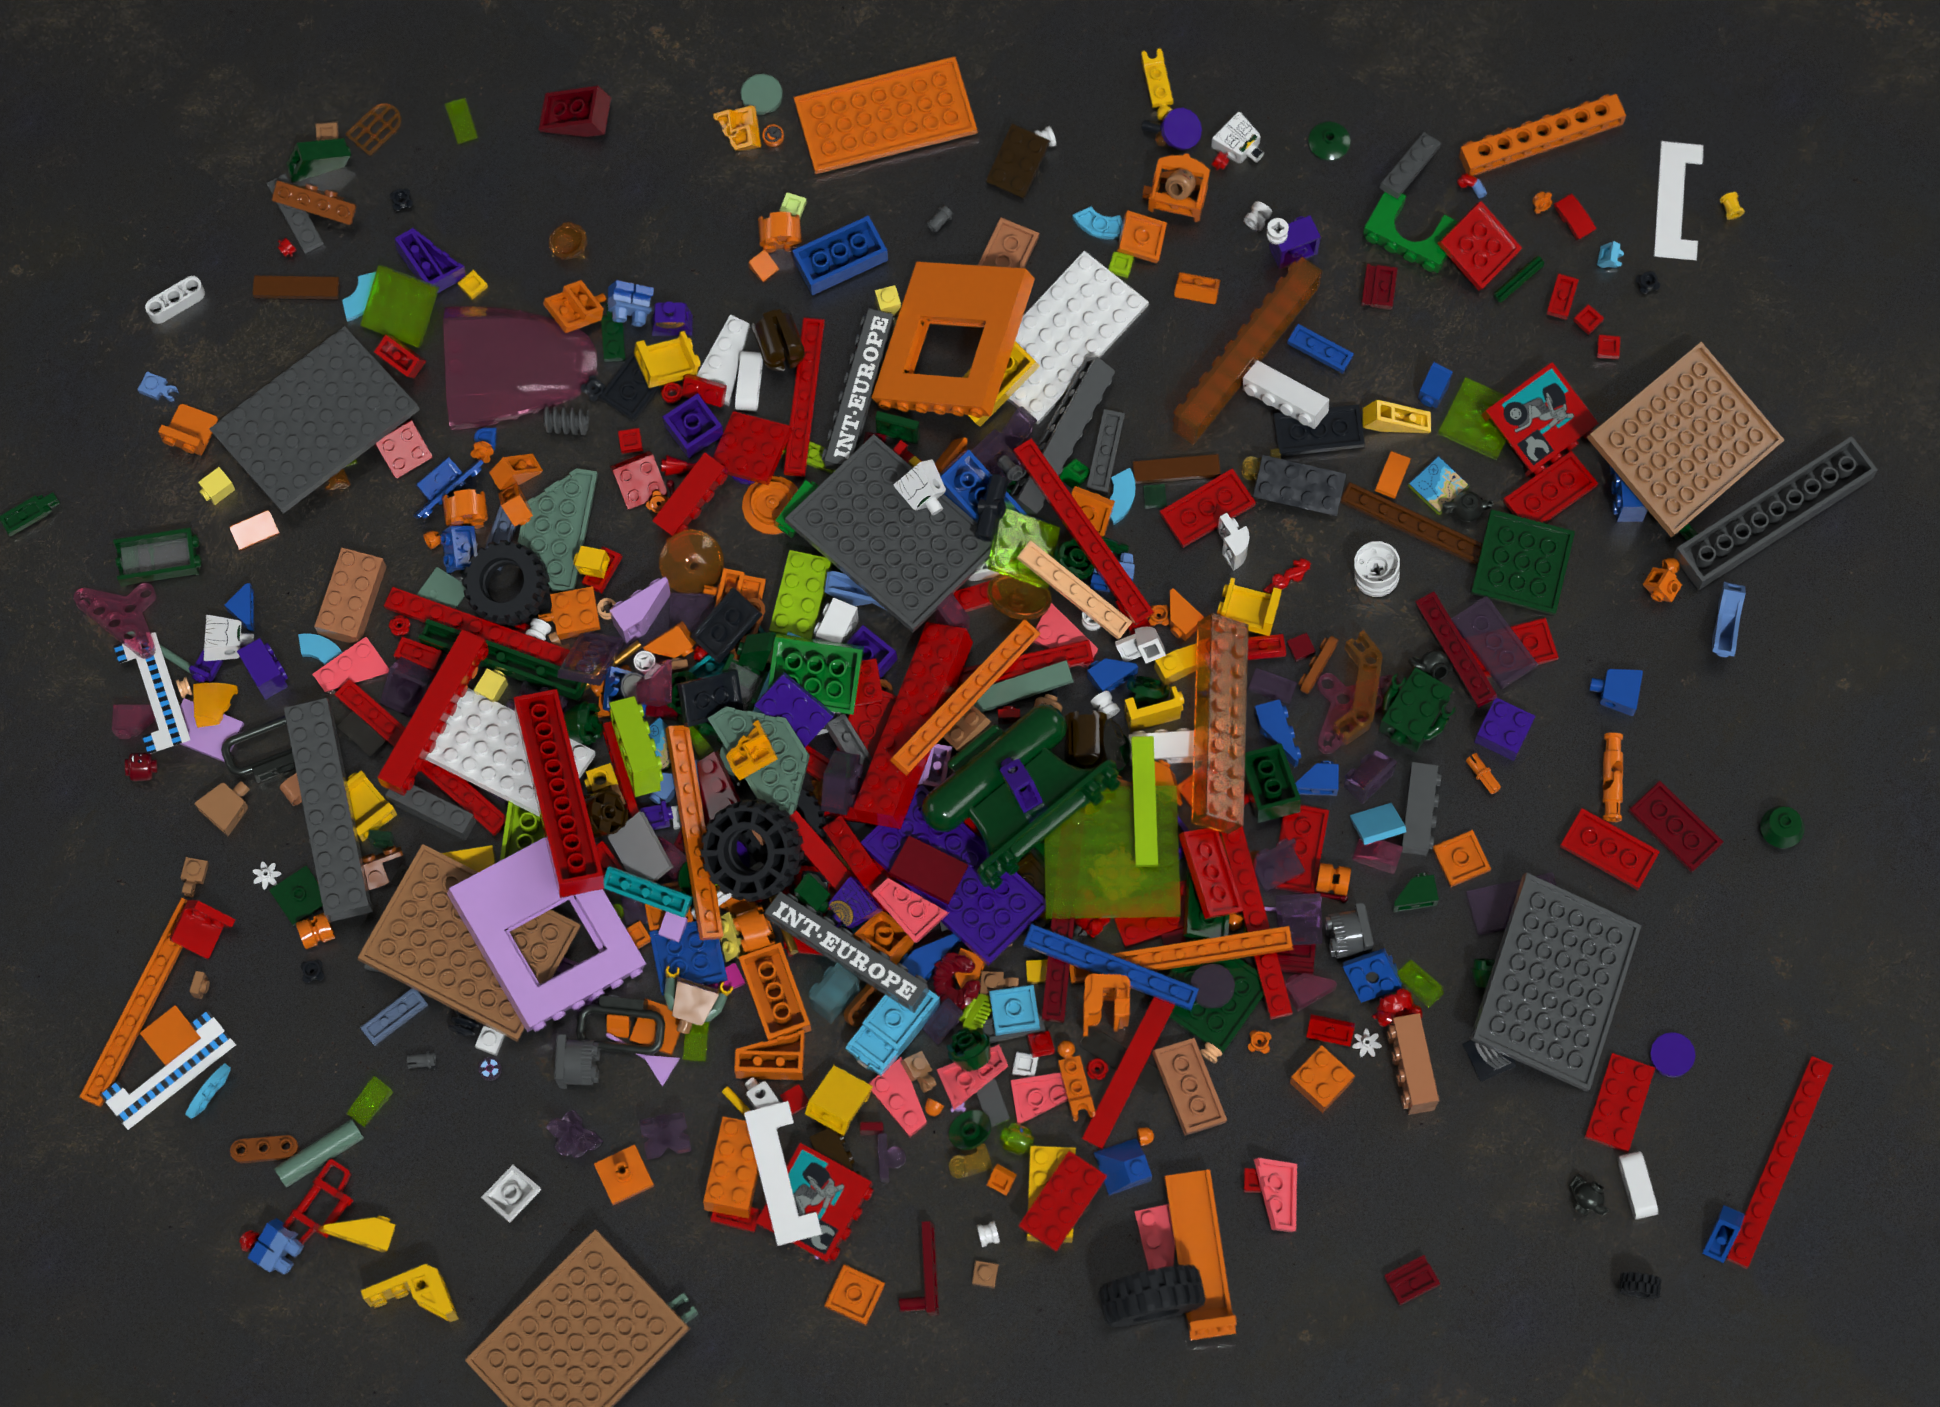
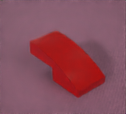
M1572 193L1553 204L1563 223L1567 222L1576 240L1597 229L1585 209Z

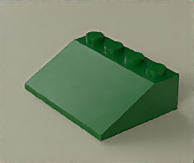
M776 634L768 688L785 672L831 712L854 715L864 646Z

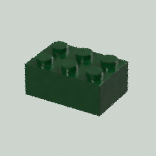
M1282 743L1239 754V769L1258 823L1300 812L1301 798Z

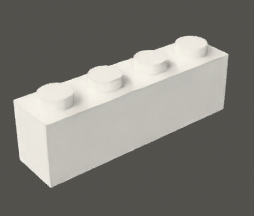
M1258 360L1243 377V391L1250 396L1262 400L1266 405L1275 407L1283 414L1299 420L1303 425H1308L1315 429L1329 412L1328 398Z
M1202 727L1198 730L1190 731L1188 728H1181L1176 730V732H1168L1162 729L1156 730L1155 733L1135 731L1133 734H1129L1128 739L1130 743L1131 737L1154 736V759L1156 762L1159 759L1168 764L1218 761L1217 729ZM1132 751L1130 756V766H1132Z

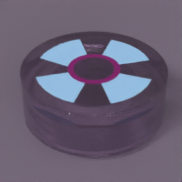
M487 1057L479 1064V1073L483 1079L493 1081L501 1075L502 1067L496 1058Z

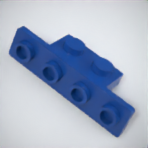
M450 457L443 460L415 484L429 502L413 514L414 517H422L424 519L433 512L432 507L437 503L439 505L442 504L444 495H447L449 498L448 493L453 489L457 491L466 483L464 480L469 475L474 477L482 470L480 466L484 462L481 459L477 460L464 472H461Z

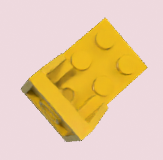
M426 1264L361 1290L363 1299L370 1307H381L387 1304L388 1299L405 1297L409 1294L408 1291H411L414 1300L417 1301L420 1307L449 1322L459 1319L442 1275L438 1269Z

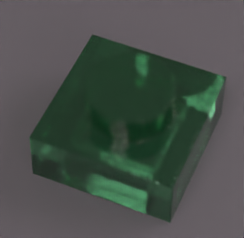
M1165 484L1143 486L1145 509L1167 507Z
M369 830L368 839L374 847L386 848L387 846H393L394 837L391 832Z

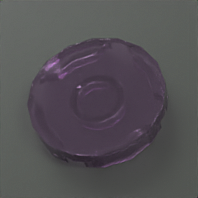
M1208 964L1197 969L1191 978L1190 984L1193 987L1199 988L1195 999L1197 1004L1209 1009L1221 1008L1231 1000L1235 988L1231 973L1228 969L1217 964Z

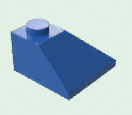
M1136 1138L1094 1152L1099 1170L1107 1175L1104 1184L1108 1195L1152 1180V1173L1145 1154Z

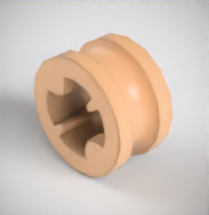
M611 598L600 600L597 609L601 618L605 620L612 619L610 613L602 611L605 605L611 607L616 604Z
M184 677L182 681L176 680L182 698H185L187 694L193 695L187 677Z
M1208 1042L1205 1043V1049L1200 1050L1201 1055L1212 1063H1217V1057L1222 1056V1052Z

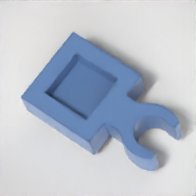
M146 372L138 388L140 394L159 400L162 395L170 402L175 400L172 396H169V393L172 391L179 393L175 386H166L168 382L165 378L150 372Z

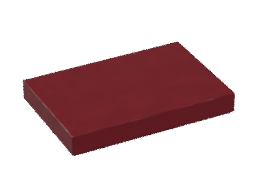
M909 835L889 875L949 905L969 865Z

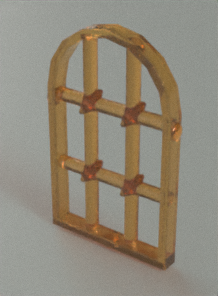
M390 104L377 105L369 110L346 133V136L370 156L397 131L401 123L400 113L396 107ZM386 107L379 115L374 112L379 108ZM393 109L396 114L388 122L382 119L386 112ZM373 114L375 116L374 120L365 127L362 123ZM398 117V123L393 128L392 126H390L391 122H393ZM380 120L383 125L373 134L370 129ZM357 127L363 128L362 132L355 138L350 135ZM388 127L391 131L380 140L378 138L379 134ZM367 132L371 135L370 139L361 145L357 140ZM374 139L379 142L370 151L365 148Z

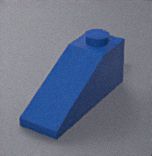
M953 933L915 949L910 955L908 953L905 954L899 963L904 965L909 970L908 973L914 977L919 975L928 981L934 974L935 964L942 961L944 955L952 953L961 943V940Z

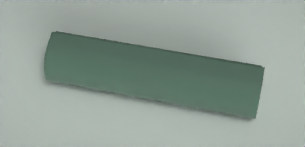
M350 1119L274 1169L287 1188L364 1138L353 1120Z

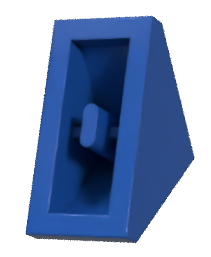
M246 583L224 606L228 613L236 620L241 621V624L247 630L254 631V590L250 583Z

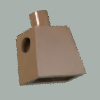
M242 781L232 790L225 783H221L194 804L206 818L225 835L229 836L248 809L246 802L242 798L250 789Z

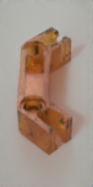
M1364 630L1358 634L1356 640L1357 644L1360 642L1365 647L1364 652H1360L1353 645L1355 642L1353 638L1348 640L1345 645L1346 652L1358 666L1352 710L1335 721L1333 725V730L1338 735L1341 733L1340 728L1349 723L1352 724L1354 730L1349 734L1346 731L1342 733V742L1345 746L1371 728L1375 713L1382 653ZM1372 657L1376 660V663L1369 664L1365 659ZM1363 715L1367 718V721L1359 722L1356 717Z

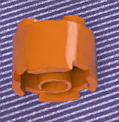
M791 212L770 213L769 218L759 217L760 246L767 253L783 248L786 252H792L802 242L800 217L798 214L792 217Z
M475 489L455 491L454 496L449 498L447 495L443 496L442 503L447 526H474V529L484 527V522L488 520L484 491L476 494Z
M762 905L737 914V918L733 919L737 932L739 931L743 935L744 939L740 941L747 954L777 944L775 940L772 941L776 937L770 921L765 918L764 913H761L765 911Z

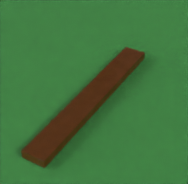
M1351 482L1348 483L1340 503L1477 566L1482 546L1481 542Z

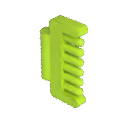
M979 994L977 999L974 998L963 1009L959 1020L963 1022V1029L968 1028L969 1031L977 1030L978 1027L983 1028V1024L986 1023L985 1020L988 1019L987 1016L992 1012L990 996Z

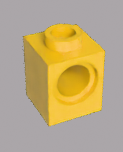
M581 546L579 553L575 554L574 565L579 574L604 578L610 558L605 550Z
M611 763L586 771L588 779H585L584 782L588 792L597 793L605 791L610 785L618 784ZM600 777L606 779L604 784L598 785L595 783L596 779Z

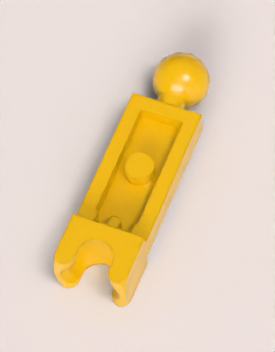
M1159 48L1154 59L1149 58L1147 52L1143 51L1141 53V63L1152 108L1159 107L1157 117L1163 122L1165 115L1172 111L1167 105L1173 104V98L1163 52Z

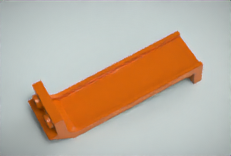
M1210 1169L1164 1176L1163 1181L1167 1190L1178 1265H1195L1200 1271L1206 1297L1202 1307L1185 1313L1191 1340L1236 1334V1316L1232 1313Z

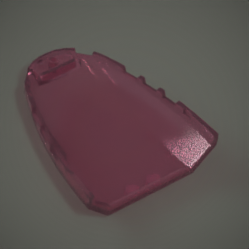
M473 306L445 307L443 324L446 399L451 430L494 425L502 420L518 419L519 416L528 413L536 414L539 410L544 409L545 406L554 407L580 395L581 385L588 381L589 376L596 375V349L590 338L580 329L565 333L555 319L512 309Z

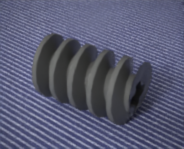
M545 406L544 427L547 433H552L554 429L556 434H560L563 429L564 434H569L571 430L573 435H577L580 430L582 436L586 435L589 428V409L585 415L582 408H579L578 413L575 414L572 407L569 413H566L565 407H562L561 412L558 413L556 406H554L552 412H549L548 406Z

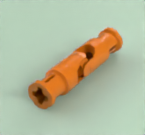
M1606 733L1604 734L1606 751L1603 753V803H1605L1603 820L1606 822L1622 821L1620 804L1623 802V752H1621L1623 734Z

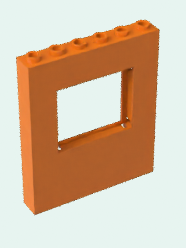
M916 262L871 398L878 404L879 408L884 410L893 408L904 412L916 410L920 413L929 411L940 415L952 413L956 416H963L965 414L976 418H981L982 416L991 417L1035 278L1026 268ZM929 324L984 328L968 378L913 374Z

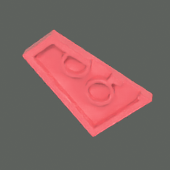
M1050 602L1036 627V630L1041 634L1033 643L1049 649L1089 639ZM1090 641L1094 659L1098 653V648ZM1092 663L1083 664V665H1080V666H1082V667H1084V668H1086V669H1089L1088 667H1089Z
M365 637L312 675L326 693L341 688L349 678L354 683L392 672L368 638Z
M887 878L872 892L915 943H918L949 914L946 910L890 878Z
M1000 1045L990 1048V1060L977 1070L964 1071L956 1063L937 1069L938 1076L953 1110L1008 1067Z
M900 1057L882 1076L878 1075L868 1084L873 1086L871 1092L910 1138L927 1124V1120L912 1082L901 1064L903 1059Z
M1061 1073L1011 1080L1018 1125L1068 1101Z
M1263 1158L1254 1159L1271 1229L1285 1232L1296 1231L1297 1164Z
M1169 1204L1135 1211L1134 1214L1148 1270L1173 1266L1175 1243Z

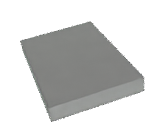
M638 812L626 822L625 827L621 828L617 833L608 836L628 873L655 882L673 868L644 812Z

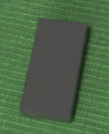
M994 1078L976 1092L982 1111L991 1120V1127L1010 1121L999 1087Z

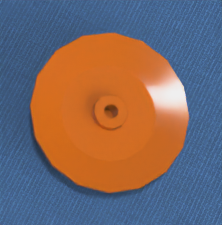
M773 476L769 485L753 483L748 487L743 496L742 510L745 520L753 529L763 534L777 535L784 533L774 526L775 520L798 491V487L792 481L778 476Z

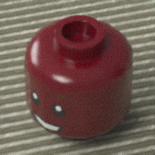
M148 752L131 753L128 759H125V775L129 776L132 781H150L153 773H157V760H153L152 755L148 754Z

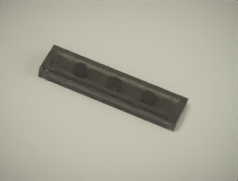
M1093 1026L1088 1031V1036H1085L1080 1043L1082 1048L1097 1058L1102 1059L1115 1070L1118 1069L1127 1051L1125 1047ZM1146 1063L1136 1084L1152 1095H1155L1163 1080L1159 1070Z

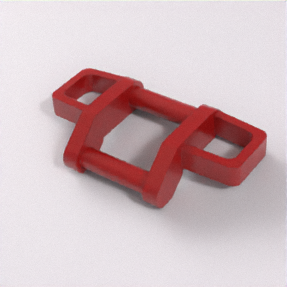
M330 1159L318 1177H315L312 1182L313 1186L298 1207L291 1211L289 1218L283 1224L288 1229L292 1222L297 1219L310 1228L298 1240L299 1242L304 1244L314 1232L328 1238L329 1234L318 1231L321 1225L303 1214L322 1189L339 1200V1203L323 1225L334 1224L347 1205L350 1206L353 1202L350 1197L342 1193L351 1177L350 1171L333 1159ZM333 1166L345 1173L337 1190L323 1181Z

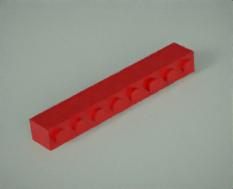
M463 629L461 630L377 778L381 786L405 796L407 790L410 791L415 783L414 778L418 771L421 772L423 770L428 753L433 752L436 746V739L439 734L444 733L448 718L456 712L457 702L460 697L465 696L469 681L475 678L481 660L484 661L488 655L489 649L485 639Z

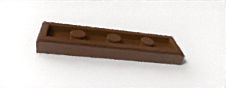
M254 276L253 297L338 299L340 279L339 277Z
M1219 454L1133 461L1135 484L1213 478L1221 475Z

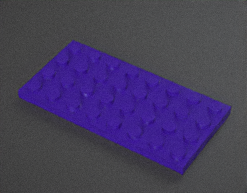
M921 784L915 791L901 829L878 825L860 843L866 852L888 873L909 835L968 864L969 866L949 905L898 879L896 880L902 886L949 912L941 922L989 966L1050 906V903L1017 872L1011 876L1007 872L1000 877L1003 882L997 889L993 890L990 886L984 887L979 881L977 870L986 859L985 843L964 823L949 832H937L929 827L921 813L922 801L929 791Z

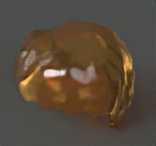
M569 221L557 227L551 233L549 239V247L553 255L558 256L560 259L571 260L577 258L585 251L587 246L586 232L581 226Z

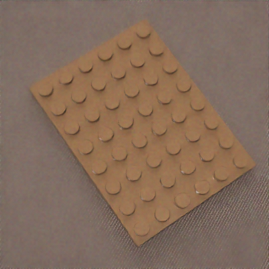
M1702 342L1587 436L1589 441L1670 537L1679 532L1784 441L1782 436Z
M422 844L359 954L358 960L518 1042L525 1027L447 895L450 887L479 872ZM549 910L510 931L512 938L539 984L553 978L581 925L553 910Z
M595 1229L465 1361L508 1407H613L691 1328L603 1235Z

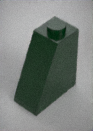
M344 138L298 142L286 164L291 181L297 182L343 168L351 157L350 147L346 145Z

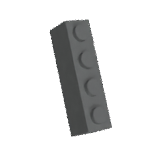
M1416 762L1411 764L1404 816L1406 832L1402 833L1400 852L1427 856L1429 849H1433L1434 836L1430 835L1431 828H1435L1437 815H1433V809L1438 807L1439 794H1435L1436 786H1440L1442 773H1438V765Z
M413 785L410 791L407 790L405 796L389 789L385 794L390 804L465 841L476 824L473 814Z

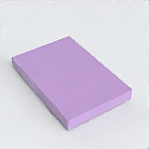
M184 698L180 709L190 741L180 745L225 763L221 751L222 745L226 739L240 733L244 723L223 714L224 718L219 725L197 728L194 718V702Z

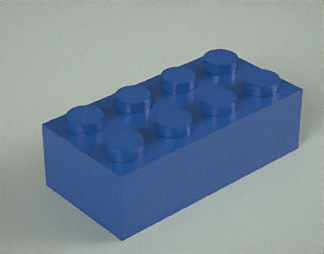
M869 215L792 250L793 261L811 295H815L888 261L887 249Z
M966 450L960 453L939 475L946 488L944 495L978 523V502L981 498H984L989 477L992 474L970 450ZM1007 491L1004 498L1006 504L1005 515L999 519L995 538L998 541L1027 514Z
M1610 466V474H1614L1611 492L1615 494L1616 502H1613V515H1617V522H1643L1648 509Z

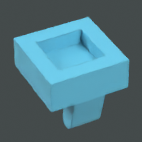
M1613 241L1602 245L1597 265L1602 268L1620 267L1622 263L1617 261V259L1624 256V252L1620 249L1621 244Z

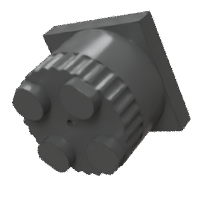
M1364 903L1356 904L1353 910L1328 914V917H1325L1324 931L1326 936L1330 935L1328 947L1331 957L1341 958L1357 954L1363 955L1366 952L1372 951L1374 942Z
M558 1034L554 1078L560 1089H568V1084L593 1085L599 1082V1070H597L596 1061H600L601 1056L599 1043H596L595 1040L568 1039L566 1035Z

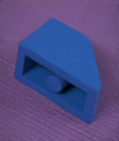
M1433 362L1419 392L1418 399L1421 400L1422 404L1428 407L1433 406L1437 409L1449 388L1453 371Z
M1107 658L1102 661L1097 660L1093 662L1087 670V678L1099 694L1104 691H1113L1126 682L1129 677L1138 674L1136 663Z
M1332 761L1316 763L1296 782L1299 795L1337 796L1339 789V764H1334Z
M1723 1205L1702 1254L1724 1263L1741 1229L1745 1214Z

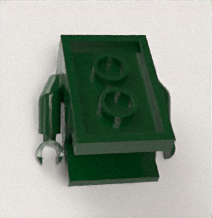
M1415 667L1408 680L1404 677L1402 683L1396 681L1398 673L1392 677L1393 685L1389 686L1383 698L1382 714L1384 717L1379 731L1390 737V741L1395 745H1403L1417 753L1424 740L1430 741L1442 733L1449 721L1448 716L1456 712V707L1452 709V712L1446 711V706L1451 698L1449 696L1453 692L1452 688Z

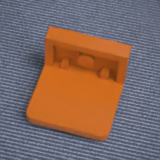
M180 404L169 427L161 425L158 433L165 444L177 446L188 453L202 456L212 436L210 428L218 422V418L188 405Z

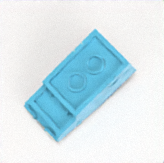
M929 990L927 996L915 1013L884 995L864 1020L862 1027L850 1040L845 1049L855 1056L857 1062L864 1068L882 1076L940 1007V997Z

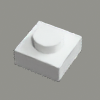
M483 1026L475 1047L497 1056L505 1035Z

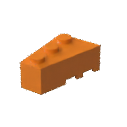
M800 1030L797 1031L798 1033L788 1036L783 1035L774 1040L762 1041L736 1049L734 1070L736 1079L756 1077L757 1079L803 1080L805 1031Z

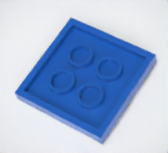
M697 921L687 924L679 943L658 935L660 929L649 932L662 995H664L667 979L665 974L667 966H669V973L675 974L677 967H679L678 977L703 985L728 981L720 939L700 940Z

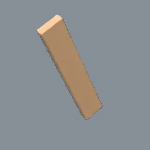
M1031 540L1017 556L1016 559L1116 639L1119 640L1132 624L1130 619Z

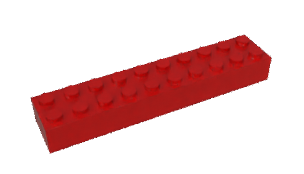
M926 622L853 807L860 822L901 829L931 750L907 776L890 760L953 695L973 644L966 628Z
M553 689L514 697L515 715L559 897L562 898L604 889V876L558 691Z

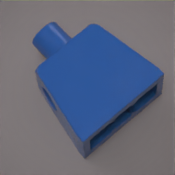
M1608 669L1604 680L1591 678L1589 690L1601 693V705L1634 716L1637 709L1643 671Z

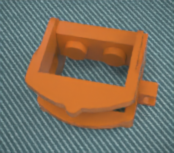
M1187 153L1183 156L1173 155L1159 158L1152 187L1144 186L1142 198L1149 200L1148 210L1154 212V209L1194 217V222L1200 221L1208 189L1210 169L1196 159L1190 158V155ZM1186 169L1195 177L1196 186L1194 190L1199 191L1198 199L1194 201L1192 198L1187 197L1186 199L1176 200L1170 197L1167 192L1158 193L1160 184H1166L1168 177L1175 170Z
M1091 974L1086 977L1083 1036H1088V1027H1093L1100 1023L1103 1001L1114 1002L1113 1032H1118L1119 1029L1128 1027L1130 979L1127 976Z

